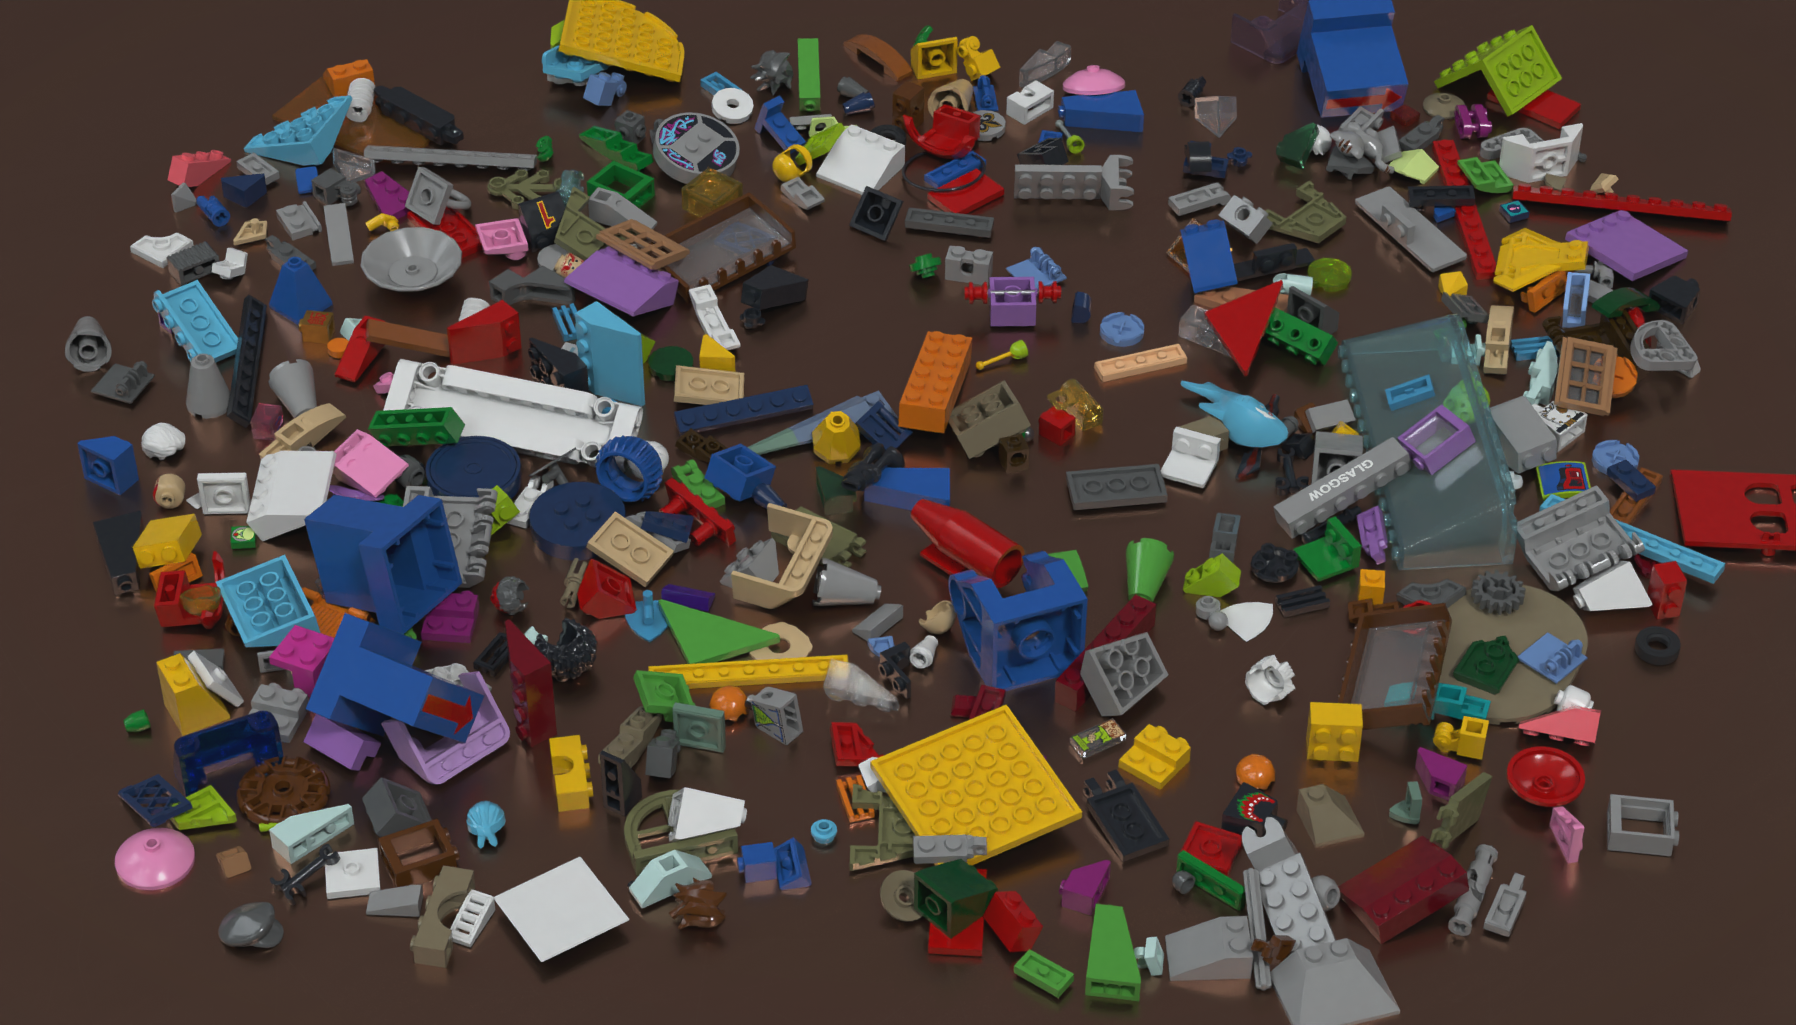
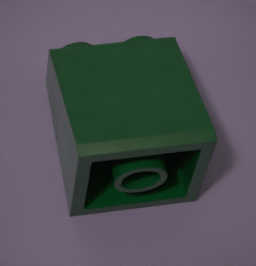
M962 859L922 869L914 873V909L950 939L981 918L995 892H998L994 882L987 880L974 866L967 864Z

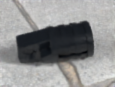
M1203 76L1198 79H1190L1179 92L1178 100L1183 106H1193L1202 95L1203 88L1207 83Z

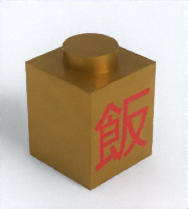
M307 310L304 318L299 321V332H302L303 342L328 344L335 332L333 313Z

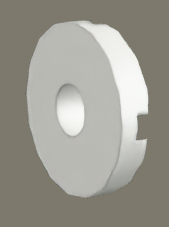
M725 88L714 95L711 107L712 112L719 120H726V123L740 124L749 119L754 105L752 98L743 90ZM733 104V105H736L737 107H736V108H730L728 105Z

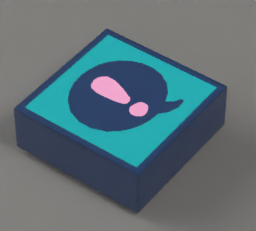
M1519 200L1501 204L1499 207V212L1509 223L1529 218L1530 212Z

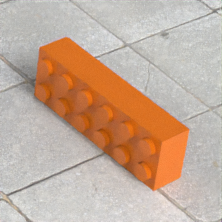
M939 331L927 332L899 403L898 427L938 433L945 432L971 362L972 337H965L961 334H944Z

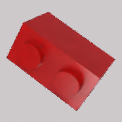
M1676 561L1654 564L1652 567L1647 595L1653 604L1649 607L1657 620L1677 617L1681 613L1687 579Z
M1017 891L995 892L983 915L1009 952L1031 950L1043 928L1036 915L1026 905Z

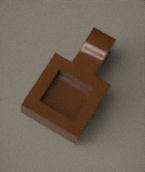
M1273 935L1269 942L1255 939L1251 950L1262 952L1261 956L1267 963L1279 965L1291 954L1296 940L1287 935Z

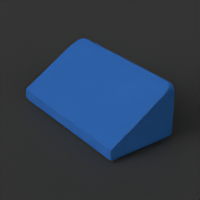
M794 837L775 847L774 852L777 861V877L780 889L787 890L811 886L812 883L804 847Z

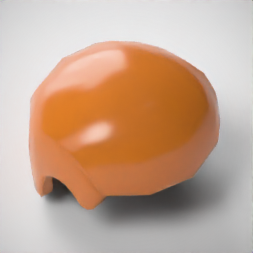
M732 685L721 687L711 697L709 708L724 711L725 720L737 721L740 715H748L749 709L745 707L747 696L738 687Z
M1259 754L1245 756L1236 767L1237 782L1240 785L1245 782L1256 789L1266 790L1271 782H1275V769L1272 762L1266 756Z

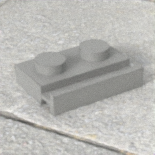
M306 201L302 202L303 205L300 206L294 204L276 210L277 218L292 241L312 235L317 230L322 232L320 222Z

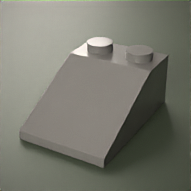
M1247 916L1218 917L1165 936L1170 981L1251 979L1253 953Z

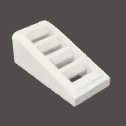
M473 889L468 893L450 928L452 930L453 942L471 948L496 910L493 896ZM462 929V930L467 931V932H470V933H469V935H468V934L459 932V930Z

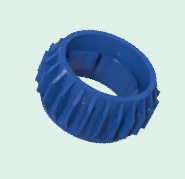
M615 436L598 451L599 454L596 456L597 462L595 464L597 478L602 486L614 491L622 501H644L645 498L649 499L660 487L659 484L663 481L662 462L657 451L645 440L635 436ZM615 456H622L632 461L639 468L644 481L638 482L627 477L619 469Z

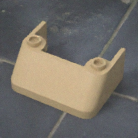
M769 503L767 505L769 531L788 536V550L794 555L779 584L734 570L731 573L734 599L768 609H775L804 593L833 536V527L831 522L826 519Z

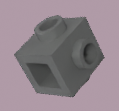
M626 110L621 116L617 117L614 126L617 132H621L623 140L638 144L645 138L646 126L644 116Z

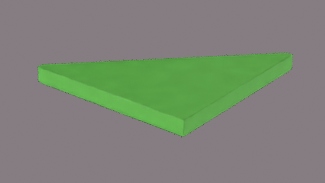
M663 599L658 600L659 608L687 664L714 663L780 643L779 634Z

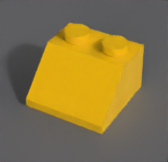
M957 37L917 43L911 48V68L918 80L957 73Z

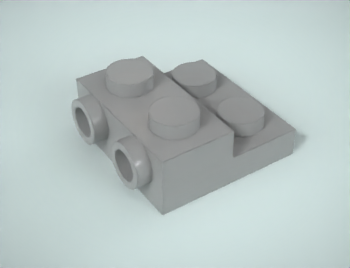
M270 683L269 685L261 684L251 700L252 709L242 724V732L290 743L309 711L306 710L309 702L308 694H305L299 688H294L292 691L282 689L276 683Z

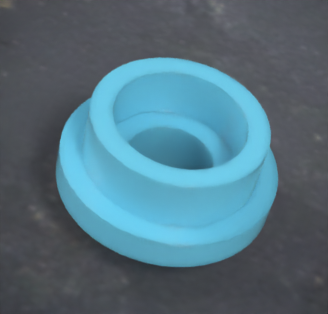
M818 820L811 826V835L816 842L821 844L832 842L837 834V826L830 820Z

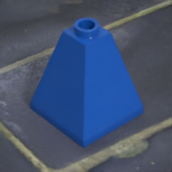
M291 257L288 259V262L282 265L269 302V308L299 325L300 319L304 318L307 310L324 311L333 305L331 298L308 263L299 257Z

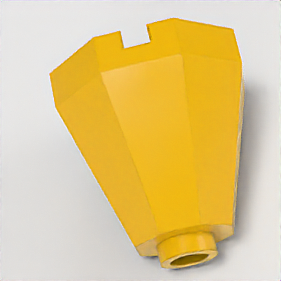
M842 411L831 412L812 431L814 454L828 464H835V462L839 461L848 463L860 450L858 427Z

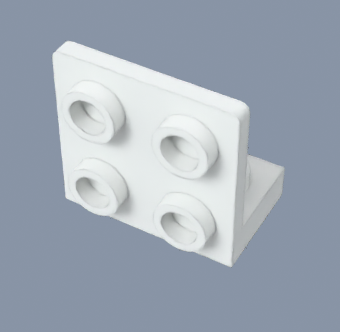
M1176 426L1173 432L1172 450L1161 469L1162 477L1204 488L1219 460L1221 438Z

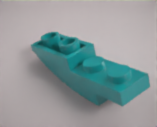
M1414 683L1390 687L1384 707L1410 704ZM1416 683V687H1415V692H1414L1413 700H1415V695H1416V691H1417V683ZM1439 683L1431 719L1434 720L1435 713L1461 720H1463L1464 716L1486 720L1491 701L1466 695V687Z

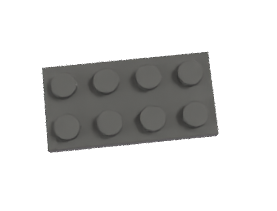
M1159 464L1066 472V482L1073 510L1167 502L1168 495Z

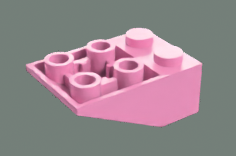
M358 429L334 451L337 455L333 474L338 481L375 498L382 494L409 466L407 462L370 434Z

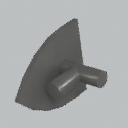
M576 447L528 476L531 477L549 467L550 471L542 475L544 483H549L556 479L559 485L569 483L558 466L557 461L575 451Z

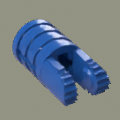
M205 196L197 197V205L215 226L221 227L229 222V211L215 196H210L209 201Z

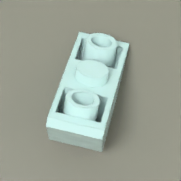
M672 850L652 859L629 887V891L640 907L644 908L678 893L679 890L675 885L676 883L690 885L694 883L693 878L699 881L712 878V874L699 857L678 850Z

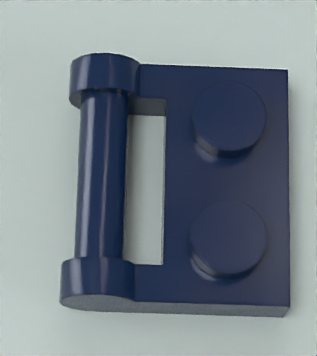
M879 400L855 425L858 427L859 432L872 444L882 443L885 451L890 446L897 449L914 431L911 428L898 427L899 420ZM877 413H878L884 420H886L900 435H898L887 423H885V422L877 415Z

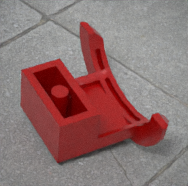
M944 104L933 112V128L922 136L914 126L913 117L903 115V123L910 138L921 149L936 157L945 159L964 157L972 150L975 141L980 138L981 115Z
M213 551L212 556L215 583L190 585L185 570L161 572L154 603L161 627L203 624L206 629H212L219 621L224 608V600L216 582L225 578L223 559L216 551Z

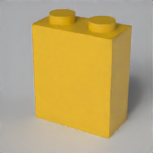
M195 514L151 520L132 548L140 568L185 562L202 536Z

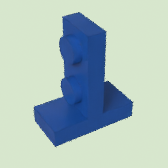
M779 95L763 103L754 129L758 134L768 130L784 151L793 144L804 146L806 141L781 112L785 101ZM791 149L790 154L797 150Z

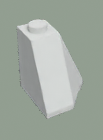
M1619 561L1618 564L1611 565V567L1592 575L1573 588L1575 603L1580 609L1583 608L1586 611L1639 608L1653 605L1630 561Z
M687 787L682 788L672 796L668 826H672L674 832L669 833V842L681 841L740 827L741 823L745 822L747 809L744 808L745 800Z

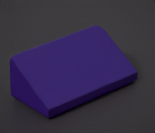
M672 584L666 585L661 591V599L707 612L715 598V593Z

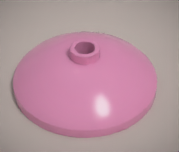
M1098 65L1087 66V69L1074 73L1063 82L1064 91L1078 95L1108 94L1120 91L1125 87V80L1121 76L1110 70L1100 69Z
M151 828L132 835L123 842L115 856V868L119 878L125 884L140 890H159L178 883L188 875L195 862V851L190 839L183 833L169 828Z

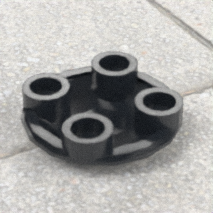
M1265 543L1261 546V550L1257 551L1252 557L1250 563L1252 572L1258 578L1267 582H1284L1291 579L1297 573L1299 567L1298 554L1294 550H1287L1282 547H1275L1271 543Z

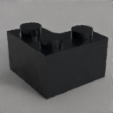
M1047 138L1017 154L1020 165H1064L1069 162L1061 138Z

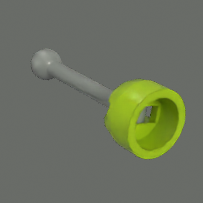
M1057 120L1055 122L1056 127L1060 128L1068 138L1066 146L1073 154L1081 152L1085 146L1082 138L1078 135L1071 136L1063 126V121Z

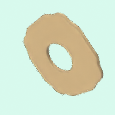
M779 622L767 625L762 629L779 634L780 639L790 644L789 650L784 653H774L767 646L751 651L749 655L755 660L807 657L812 651L813 646L810 643L809 637L796 626Z

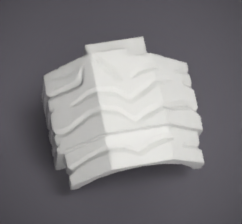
M1275 655L1264 657L1246 673L1245 685L1252 697L1263 705L1281 700L1296 689L1291 681V678L1295 676L1291 666H1289L1288 662L1279 663Z

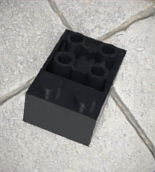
M529 338L530 348L528 349V355L531 359L529 370L534 379L543 384L589 393L587 365L576 353L535 338Z

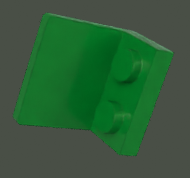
M1335 516L1327 519L1324 538L1296 547L1294 551L1298 554V560L1317 581H1322L1359 567L1362 546Z

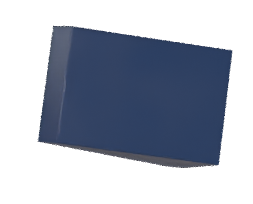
M264 173L221 178L224 198L245 208H248L267 193Z

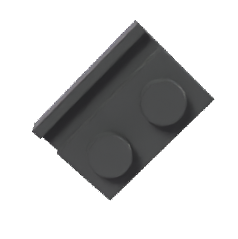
M1443 292L1441 301L1458 320H1462V317H1464L1466 322L1471 324H1477L1478 322L1487 324L1489 314L1472 296L1454 293L1449 296L1447 292Z

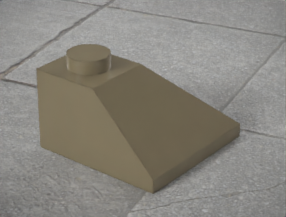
M1324 784L1299 789L1296 811L1315 848L1364 837L1365 833L1344 795Z

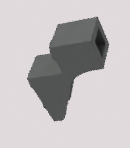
M543 265L524 278L507 269L489 281L490 298L495 302L504 300L508 305L522 300H538L560 304H572L576 301L575 288L564 283V277Z

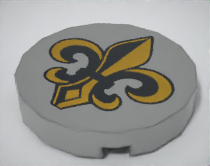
M988 110L973 112L981 115L980 138L977 139L978 141H990L993 137L997 136L999 138L1005 133L1006 121L999 113Z

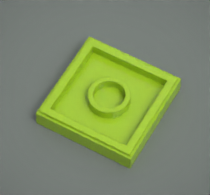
M837 123L809 138L804 147L809 151L812 160L830 151L845 129L842 123ZM800 152L795 158V162L799 166L806 163Z

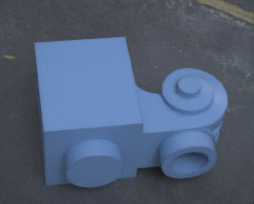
M600 72L599 75L590 74L583 98L598 106H611L614 95L621 97L626 91L627 85L623 80L624 76L615 72L612 73V76Z

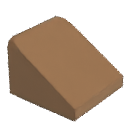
M241 846L228 849L216 855L227 878L251 870L247 852Z

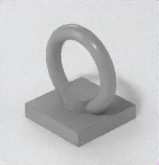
M418 167L405 207L430 223L440 225L446 207L456 210H467L471 207L472 203L466 195L454 190L453 184L425 167Z

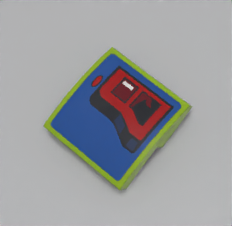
M1559 461L1545 463L1536 467L1544 501L1550 494L1564 499L1591 488L1585 462Z

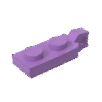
M1376 506L1358 514L1357 521L1362 547L1368 556L1371 555L1378 565L1386 561L1383 549L1388 547L1382 510L1379 506Z

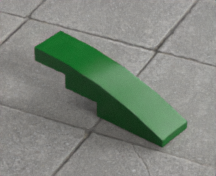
M593 126L579 134L581 140L603 156L636 171H640L654 162L652 154L638 151L637 144L623 140L621 132Z

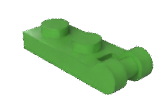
M691 459L686 461L685 465L681 467L677 465L671 468L673 478L678 483H684L692 494L699 495L707 506L717 508L725 504V497L711 482L705 479V475L698 468L695 460Z

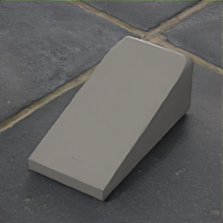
M409 885L370 892L366 915L419 917L423 901L422 885Z

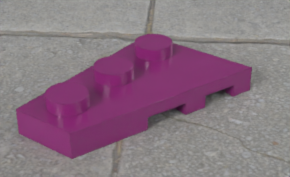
M383 171L365 179V187L372 200L376 202L380 214H388L399 219L411 211L405 207L409 191Z

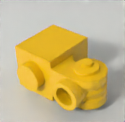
M975 36L962 39L959 47H957V53L964 59L963 64L971 81L1001 68L992 49L981 53L977 50L980 47V42Z
M1464 716L1459 730H1454L1450 723L1441 722L1435 728L1433 743L1442 752L1456 751L1457 755L1482 760L1489 720Z

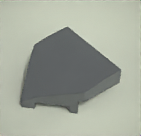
M1337 146L1333 147L1326 166L1327 171L1337 172L1338 170L1350 180L1354 173L1372 174L1375 168L1364 156L1361 159L1355 156H1346L1338 150Z

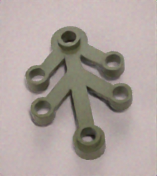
M518 170L506 179L503 177L492 178L487 188L490 194L504 196L511 201L513 209L519 210L518 204L524 202V198L515 195L513 192H519L529 200L541 197L534 192L558 191L561 197H565L571 191V181L568 178L561 177L557 178L554 184H543L550 180L547 170H539L530 178H528L526 170Z

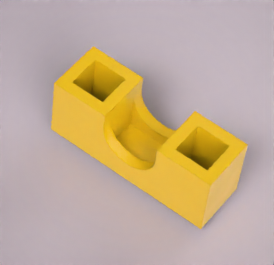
M580 735L549 738L553 774H562L554 775L558 811L590 808L589 797H594L592 781L587 782V779L591 778L589 763H584V760H588L586 744L581 745Z

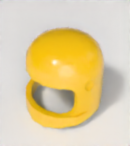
M799 144L791 145L787 150L775 157L772 164L774 174L782 182H788L798 176L805 175L812 169V157L809 151ZM791 149L799 151L804 157L807 164L804 171L798 169L791 159Z

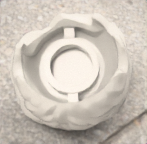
M158 423L145 431L142 436L141 447L149 458L157 457L159 460H164L165 457L175 454L176 450L183 449L185 434L168 423Z

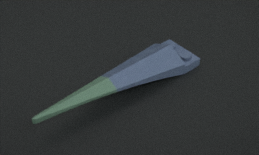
M878 390L864 397L855 396L747 448L761 455L812 443V431L831 412L842 411L856 423L879 400L885 404L884 407L898 420L899 418ZM877 413V415L892 428V426Z

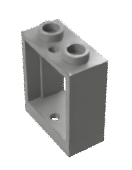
M1610 794L1607 808V850L1671 856L1673 846H1678L1679 831L1675 830V827L1678 825V811H1674V800ZM1621 818L1663 822L1664 835L1622 831Z

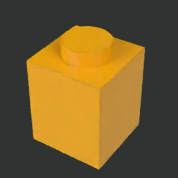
M1360 569L1358 600L1372 598L1374 605L1383 604L1385 571Z

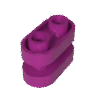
M1473 104L1471 111L1467 110L1466 105L1455 106V124L1461 139H1470L1472 132L1476 133L1477 138L1488 137V133L1492 131L1491 121H1488L1487 109L1483 108L1482 104Z

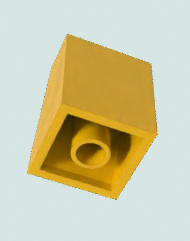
M181 653L156 662L164 705L182 736L230 719V714L218 694L206 687L192 664Z

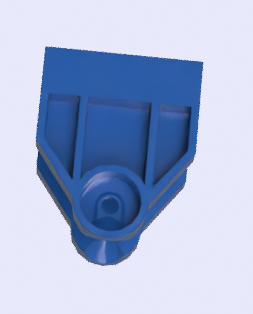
M1043 550L1022 556L1024 566L1027 569L1021 575L1026 590L1025 593L1002 598L991 578L979 576L972 569L949 576L950 598L958 617L968 654L986 686L1009 691L1060 677L1085 649L1088 598L1064 559L1051 557ZM1039 631L1033 638L1025 640L1029 635Z

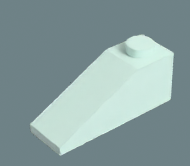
M345 804L290 816L269 829L272 848L290 864L296 862L354 825L352 806Z

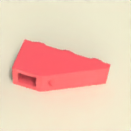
M211 150L208 153L197 151L196 154L182 153V155L172 156L167 180L179 186L182 183H186L188 187L198 186L230 163L231 159L223 156V152L218 150Z
M1573 706L1521 721L1519 728L1524 729L1523 733L1538 736L1539 732L1549 734L1550 739L1564 741V737L1575 739L1574 743L1589 746L1590 742L1595 743L1601 710Z

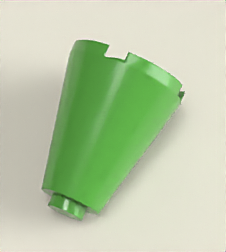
M1141 538L1138 543H1134V540L1128 543L1126 547V569L1129 601L1135 594L1151 602L1154 601L1174 560V552L1167 550L1165 543L1151 538Z

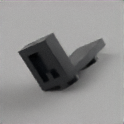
M902 642L880 652L878 668L880 674L892 683L894 690L897 693L900 692L905 699L911 697V680L901 669L910 665V646L906 642Z

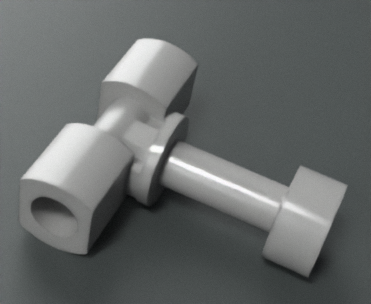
M1597 259L1593 261V265H1586L1585 270H1574L1575 273L1592 274L1593 279L1598 277L1599 284L1610 289L1613 287V270Z

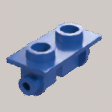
M982 75L978 79V85L973 86L977 111H998L994 85H990L989 77Z

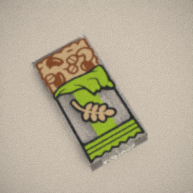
M1112 718L1071 736L1070 744L1084 759L1126 741L1127 734Z

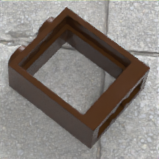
M438 818L378 838L380 856L395 887L420 885L434 880L436 875H440L443 866L457 868V860H460L456 845L451 846L450 844L451 838L447 827L442 828ZM436 840L443 851L441 854L405 866L402 865L397 853Z

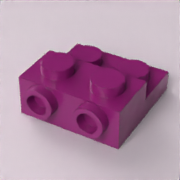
M470 591L448 595L426 614L421 631L422 640L471 643L479 613L478 595H474Z

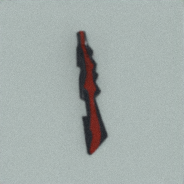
M1273 394L1265 407L1277 417L1280 413L1278 409L1280 397L1277 394ZM1251 447L1249 453H1244L1236 474L1237 480L1260 469L1262 447Z

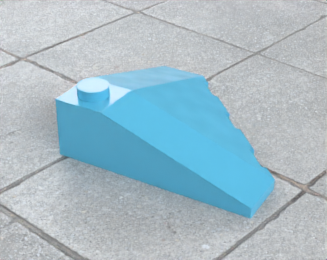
M351 95L333 97L327 100L328 104L319 107L317 110L313 107L301 113V117L293 120L291 123L287 120L274 126L275 130L268 132L264 136L261 133L254 136L244 147V151L303 166H319L323 164L326 157L331 153L352 101Z

